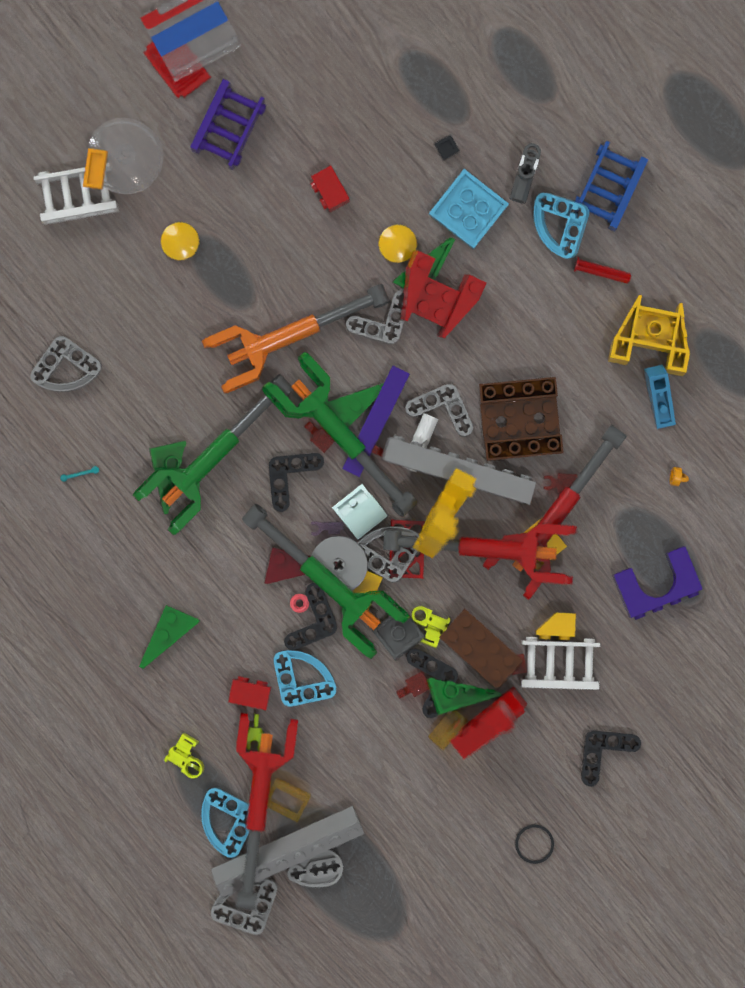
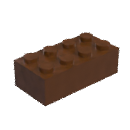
M466 609L459 614L439 637L497 690L503 686L524 662Z

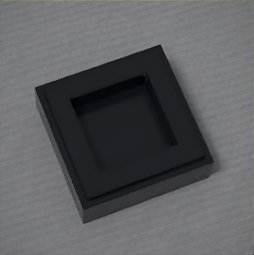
M451 134L434 143L443 161L460 152Z

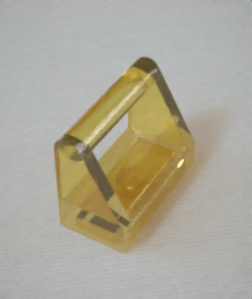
M457 710L447 712L429 734L428 738L444 751L450 743L449 740L457 735L468 720Z
M276 778L270 790L268 808L298 823L311 794ZM276 788L304 801L298 814L270 800Z

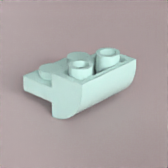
M363 484L332 507L357 540L387 517L385 511Z

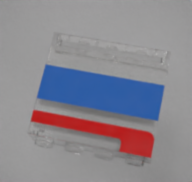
M217 0L166 1L156 10L145 12L144 16L140 18L174 82L241 46L238 36Z

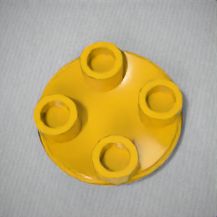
M177 222L169 225L164 230L161 237V246L165 254L170 258L185 260L194 256L199 246V237L191 225Z
M390 226L380 236V252L389 262H405L411 258L413 251H416V237L406 226Z

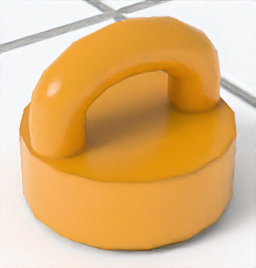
M672 468L670 473V484L672 486H679L680 482L689 481V477L682 473V468Z

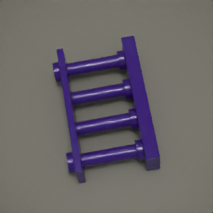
M222 79L190 146L191 150L199 154L200 150L205 149L229 160V169L233 170L235 166L238 167L242 159L240 154L259 115H263L266 109L265 99L260 97L258 103L233 92L230 82ZM230 98L253 109L254 112L250 120L225 109L222 105L224 100ZM222 115L245 126L242 137L216 126L214 122L216 117ZM213 132L237 143L238 145L234 153L232 154L208 143V140H206L208 134Z

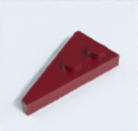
M272 547L264 584L305 575L300 570L302 565L284 550Z

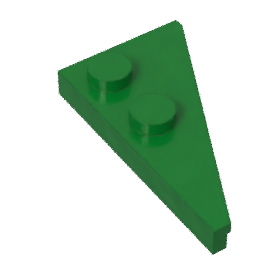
M384 383L329 401L328 406L349 428L376 401Z
M166 605L139 667L144 669L197 625L200 619Z

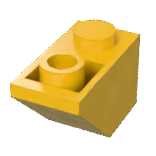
M554 613L535 630V635H539V639H551V636H559L558 640H570V637H575L576 614Z

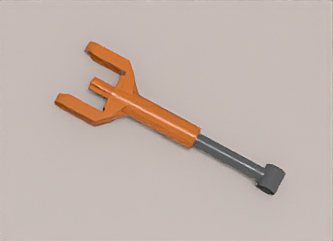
M383 284L368 289V295L321 314L316 318L312 314L263 336L256 335L238 326H232L203 339L201 342L206 349L210 347L215 348L240 337L245 348L228 354V359L231 365H234L249 358L253 368L255 367V369L227 380L221 386L223 393L232 392L258 381L269 353L320 332L319 327L373 305L374 308H379L388 304L390 300Z

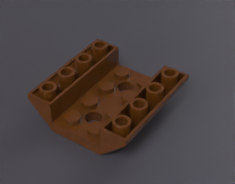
M556 377L479 384L483 441L487 461L564 453L562 434H560ZM537 413H541L544 416V422L541 424L534 421V415ZM504 417L506 419V426L498 427L496 419Z

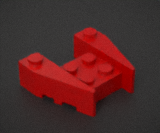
M413 251L405 272L406 280L403 291L404 299L401 320L408 321L411 313L441 326L437 336L445 338L479 301L487 282L465 274L458 290L450 288L428 277L435 258L420 251Z
M512 686L494 700L490 706L484 708L477 716L458 729L459 733L449 742L463 759L467 758L503 731L505 734L515 727L513 724L517 718L526 712L524 708L527 706V702Z

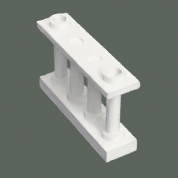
M106 164L103 190H101L102 200L98 204L91 202L89 188L83 187L85 167L56 173L45 171L38 173V176H33L34 181L37 184L42 183L46 210L45 213L40 214L41 222L45 225L118 212V204L110 199L106 172L112 171L110 164ZM79 177L84 202L81 207L72 205L68 178ZM57 180L61 181L65 204L64 210L56 211L53 207L49 182Z
M526 637V640H521L522 645H528L527 675H525V679H520V687L599 690V682L594 681V677H592L593 647H600V643H595V639H584V642L538 641V637ZM535 645H547V665L544 679H537V676H535ZM555 646H566V675L563 680H556V676H554ZM574 646L585 647V677H583V681L575 680V677H573Z

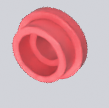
M304 594L294 595L290 600L292 610L297 613L306 611L309 607L307 596ZM301 599L303 601L302 607L296 605L297 600Z

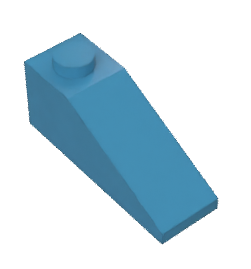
M663 365L645 368L646 385L657 429L676 425L668 372Z

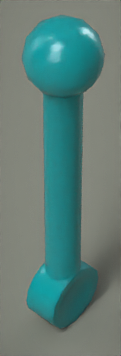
M94 466L90 470L70 475L63 474L60 476V480L65 482L70 478L90 473L97 474L99 473V468Z

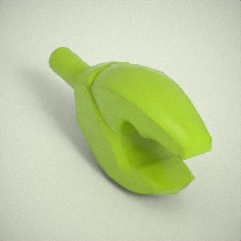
M254 714V726L248 729L246 744L248 751H250L251 742L254 740L258 742V752L260 749L261 734L264 733L262 728L258 727L259 714Z

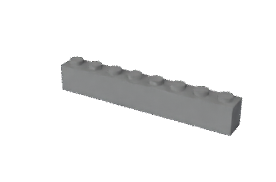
M393 435V438H387L381 458L382 461L447 481L457 468L476 478L474 487L477 490L523 504H530L536 485V482L531 481L532 477L522 474L520 477L513 475V471L503 469L501 472L495 470L496 466L487 463L484 466L478 465L477 460L466 458L465 461L459 459L458 454L448 452V455L440 453L441 449L430 446V449L422 447V443L412 441L410 444L404 442L405 438Z
M353 806L259 847L255 883L365 834ZM246 854L211 869L215 885L222 897L242 889Z

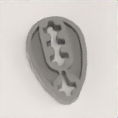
M330 849L288 869V878L292 882L307 887L331 886L340 879L343 872V862L341 857ZM332 861L340 864L336 871H333V868H328L326 873L323 870H319L318 874H314L313 871L310 872L314 864L317 867H321L323 862H326V865H331ZM294 868H297L298 871H306L299 874V878L291 875Z

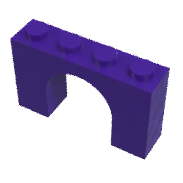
M685 546L665 553L673 573V585L669 592L661 597L654 598L646 595L640 589L632 568L612 575L629 618L634 617L637 620L645 617V612L652 610L654 613L664 609L662 605L670 603L672 606L680 603V598L688 596V598L699 595L698 591L703 588Z

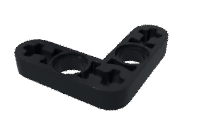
M319 453L277 456L270 460L269 473L272 505L276 511L285 512L290 506L287 473L320 470L324 466L322 455ZM315 456L318 460H321L318 467H314V464H308L309 468L305 469L304 457H308L307 461H312ZM295 458H299L302 461V466L299 469H294L291 466V462ZM285 459H289L288 466L290 470H286V466L280 467L279 471L272 467L276 460H279L280 463H286ZM277 479H282L285 482V486L281 490H277L274 487V482ZM286 491V496L282 495V499L287 504L283 506V509H280L279 506H276V502H279V495L275 496L274 493Z
M315 583L309 584L305 592L317 623L288 634L285 637L284 643L289 650H297L329 637L337 631V623L324 591ZM312 586L319 588L320 591L317 592L319 598L322 596L324 598L323 601H318L314 605L312 600L316 599L314 595L309 594ZM317 605H326L327 612L324 615H319L316 612ZM329 614L331 618H328L329 624H334L330 633L328 630L324 631L323 629L326 626L324 620L322 622L319 620V618H324ZM308 629L316 631L315 639L309 640L306 638L305 633ZM302 632V637L306 643L302 644V640L296 642V647L288 645L291 636L298 638L300 637L298 633Z
M411 649L407 653L406 657L410 665L442 681L446 678L444 672L452 670L454 679H449L448 681L456 682L458 673L453 667L419 649ZM418 652V656L421 659H424V656L428 657L424 662L423 668L419 666L421 662L416 660L413 663L411 661V653L415 654ZM429 661L437 663L438 668L436 671L430 672L427 670L426 666ZM431 692L422 708L423 714L427 718H435L438 715L437 711L430 715L427 714L426 706H431L433 703L430 700Z
M597 730L589 731L584 741L582 782L589 787H593L599 782L602 749L636 752L641 747L640 738L634 734ZM596 734L597 738H603L602 734H606L604 738L605 746H601L602 742L596 741L592 745L589 737ZM610 736L618 738V744L614 747L608 744ZM625 736L624 741H631V738H634L637 745H634L631 749L630 745L623 744L624 748H620L622 745L621 737ZM590 753L597 755V761L594 764L587 762V756ZM586 766L597 767L596 771L592 769V775L595 777V780H592L591 783H588V780L585 779V776L589 775V769H585Z

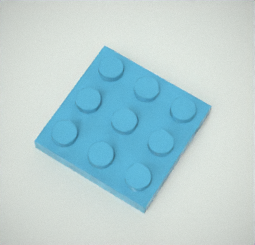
M463 169L429 212V215L474 250L508 207L509 203L467 170Z

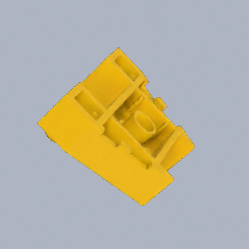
M639 295L611 343L608 362L627 365L630 361L632 346L668 353L665 365L668 374L683 377L686 374L690 356L683 303H679L676 307V312L640 306L642 295Z
M457 468L454 470L443 492L441 491L438 500L426 516V521L412 548L433 559L448 539L454 538L458 530L455 528L458 520L454 516L466 498H471L474 494L476 478Z

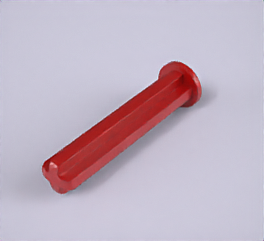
M577 257L574 265V272L578 270L626 284L631 279V273L580 260V257Z

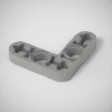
M399 290L394 294L386 324L358 316H351L346 321L347 330L352 334L392 345L397 343L404 321L393 322L391 315L394 312L401 314V309L393 307L394 305L398 307L399 300L396 298L404 294V290ZM357 320L358 325L363 326V322L367 324L364 333H361L362 328L356 327L355 330H352V326L349 323ZM389 323L393 326H400L399 330L395 328L394 335L397 337L392 338V341L388 340V336H386V333H390L392 328L391 326L388 327ZM370 325L378 327V333L374 336L370 335L367 331Z
M446 384L407 402L405 410L410 417L420 416L423 413L445 405L458 435L466 437L473 431L472 422L458 390L452 384ZM446 388L454 391L452 398H449V396L442 397L444 402H440V397L436 393L440 391V395L446 392ZM430 395L435 396L437 399V403L434 406H429L426 403V398ZM423 399V405L427 409L423 410V407H420L415 414L413 411H409L411 408L410 404L419 405L421 404L419 400ZM454 405H459L462 408V413L459 416L451 413V408ZM466 416L463 422L465 425H469L467 433L459 430L461 423L460 421L456 423L455 419Z

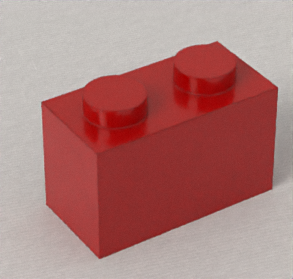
M331 165L311 176L312 182L310 185L315 193L319 192L321 196L319 201L324 210L328 209L331 213L350 202L349 196Z
M238 676V679H233L228 702L267 710L272 687L268 686V682L257 680L256 683L249 682V678Z

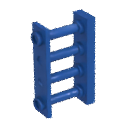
M606 141L604 146L600 145L596 153L599 158L581 197L577 196L575 202L584 204L588 207L590 213L608 220L607 222L610 223L608 229L615 232L648 159L641 156L639 161L629 160L607 150L610 142ZM603 157L630 168V171L634 172L631 179L628 177L627 179L599 167ZM595 174L622 185L626 189L623 196H617L591 184ZM590 191L614 202L618 206L616 212L609 213L583 201L587 192Z

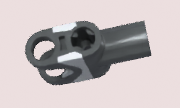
M531 143L524 148L509 198L514 202L525 204L541 155V149L536 144ZM531 147H534V148L537 150V152L534 151V150H531V149H529V150H527V149H528V148H531ZM531 153V154H533L535 157H530V156H528V154Z

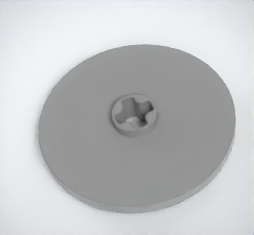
M345 536L329 537L320 542L312 553L318 561L351 590L357 588L366 576L368 569L367 556L363 548L351 538ZM341 560L344 568L340 567L337 569L335 561L339 562Z

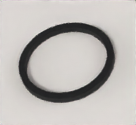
M528 825L520 830L516 837V851L528 863H542L553 852V836L548 829L541 825ZM529 828L543 829L551 839V849L547 856L541 860H529L519 851V838Z

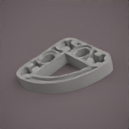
M59 336L52 342L32 370L31 380L38 386L50 391H75L96 379L102 371V365L96 358L68 338ZM65 340L67 347L59 350L58 353L62 354L60 357L56 353L51 352L53 349L57 351L59 348L58 342ZM75 351L82 352L83 357L80 361L73 360L72 355ZM50 355L56 358V363L53 366L46 364V358ZM87 356L90 357L87 360L91 364L97 363L96 367L98 369L96 371L92 370L90 372V367L84 364V367L81 366L86 361ZM64 358L87 373L79 380L70 383L58 384L48 382ZM42 364L47 369H50L49 373L46 370L44 371L43 380L39 379L36 381L37 376L35 374L43 371V368L40 367Z
M384 527L367 534L358 544L365 549L364 552L368 556H370V553L374 554L369 559L368 568L394 583L403 577L418 551L411 548V550H415L412 554L409 550L400 547V551L396 552L390 562L368 548L367 545L383 537L384 530L401 531L402 536L418 537L419 534L403 527ZM402 552L409 554V560L406 563H401L398 559L399 554ZM376 558H380L383 561L380 569H375L372 566V561ZM387 563L390 564L387 567L390 570L397 569V574L399 575L397 578L393 577L390 579V574L386 571L384 574L381 573Z
M269 878L254 883V886H260L257 895L256 908L251 913L223 904L232 894L222 897L220 894L211 909L212 919L254 935L262 933L277 893V883ZM269 883L272 884L274 889L268 895V898H272L271 901L267 898H260V894L264 896L266 889L263 887ZM259 902H266L268 905L267 911L260 912L257 909V904ZM219 908H222L223 913L228 914L229 910L232 911V913L229 917V921H226L227 916L221 915L219 918L217 917V913L214 911L218 910ZM241 914L243 922L235 924L232 919L233 915ZM247 917H250L249 922L255 923L258 920L260 921L259 925L262 927L254 930L253 925L248 924L247 928L244 925Z

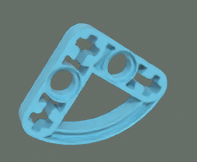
M540 193L536 197L534 204V222L541 240L558 256L567 259L575 257L588 221V207L551 193ZM542 198H546L547 201L554 202V204L544 205ZM560 202H565L567 205V209L563 213L558 210ZM581 209L583 216H579L578 218V214L571 212V210ZM544 211L568 219L560 245L552 238L546 227ZM572 226H576L578 228L579 232L576 237H573L570 234V228ZM567 238L569 240H576V242L570 244L571 241H567ZM570 245L572 252L567 254L565 247Z
M294 650L280 651L274 656V666L281 700L286 706H296L329 699L335 695L336 684L333 676L327 667L314 656ZM283 654L284 657L288 658V661L285 662V667L290 666V670H284L279 673L278 668L282 669V664L278 663L277 659ZM291 658L300 659L313 665L323 675L325 681L297 687ZM284 673L291 675L292 681L290 684H283L281 682V676ZM326 684H329V687H333V690L330 692L331 695L323 692L320 693L322 697H317L318 691L315 686H320L319 690L324 689ZM311 688L314 690L315 695L312 699L304 697L303 692L305 689ZM296 690H301L300 696L303 701L299 702V698L293 699V703L285 700L288 692H291L292 695H297L298 692Z
M214 787L209 789L203 801L201 812L203 829L210 843L221 854L234 858L239 854L250 832L246 829L245 823L239 822L240 818L244 821L246 817L244 811H248L249 803L220 788ZM216 791L218 792V797L222 799L224 795L227 796L223 807L219 805L222 801L218 799L215 801L211 800L210 793L213 794ZM229 800L237 802V808L233 811L229 810L226 806ZM211 805L237 818L225 843L220 841L212 828L210 820ZM237 826L245 828L246 833L244 836L239 837L235 834ZM232 836L236 840L242 842L241 844L237 842L234 847L237 851H233L230 854L228 853L229 849L226 846H230L232 844L233 839H230V837Z

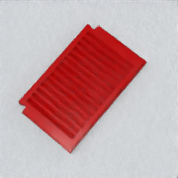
M152 41L146 46L148 50L143 52L177 98H180V96L185 98L211 78L187 44L161 57Z

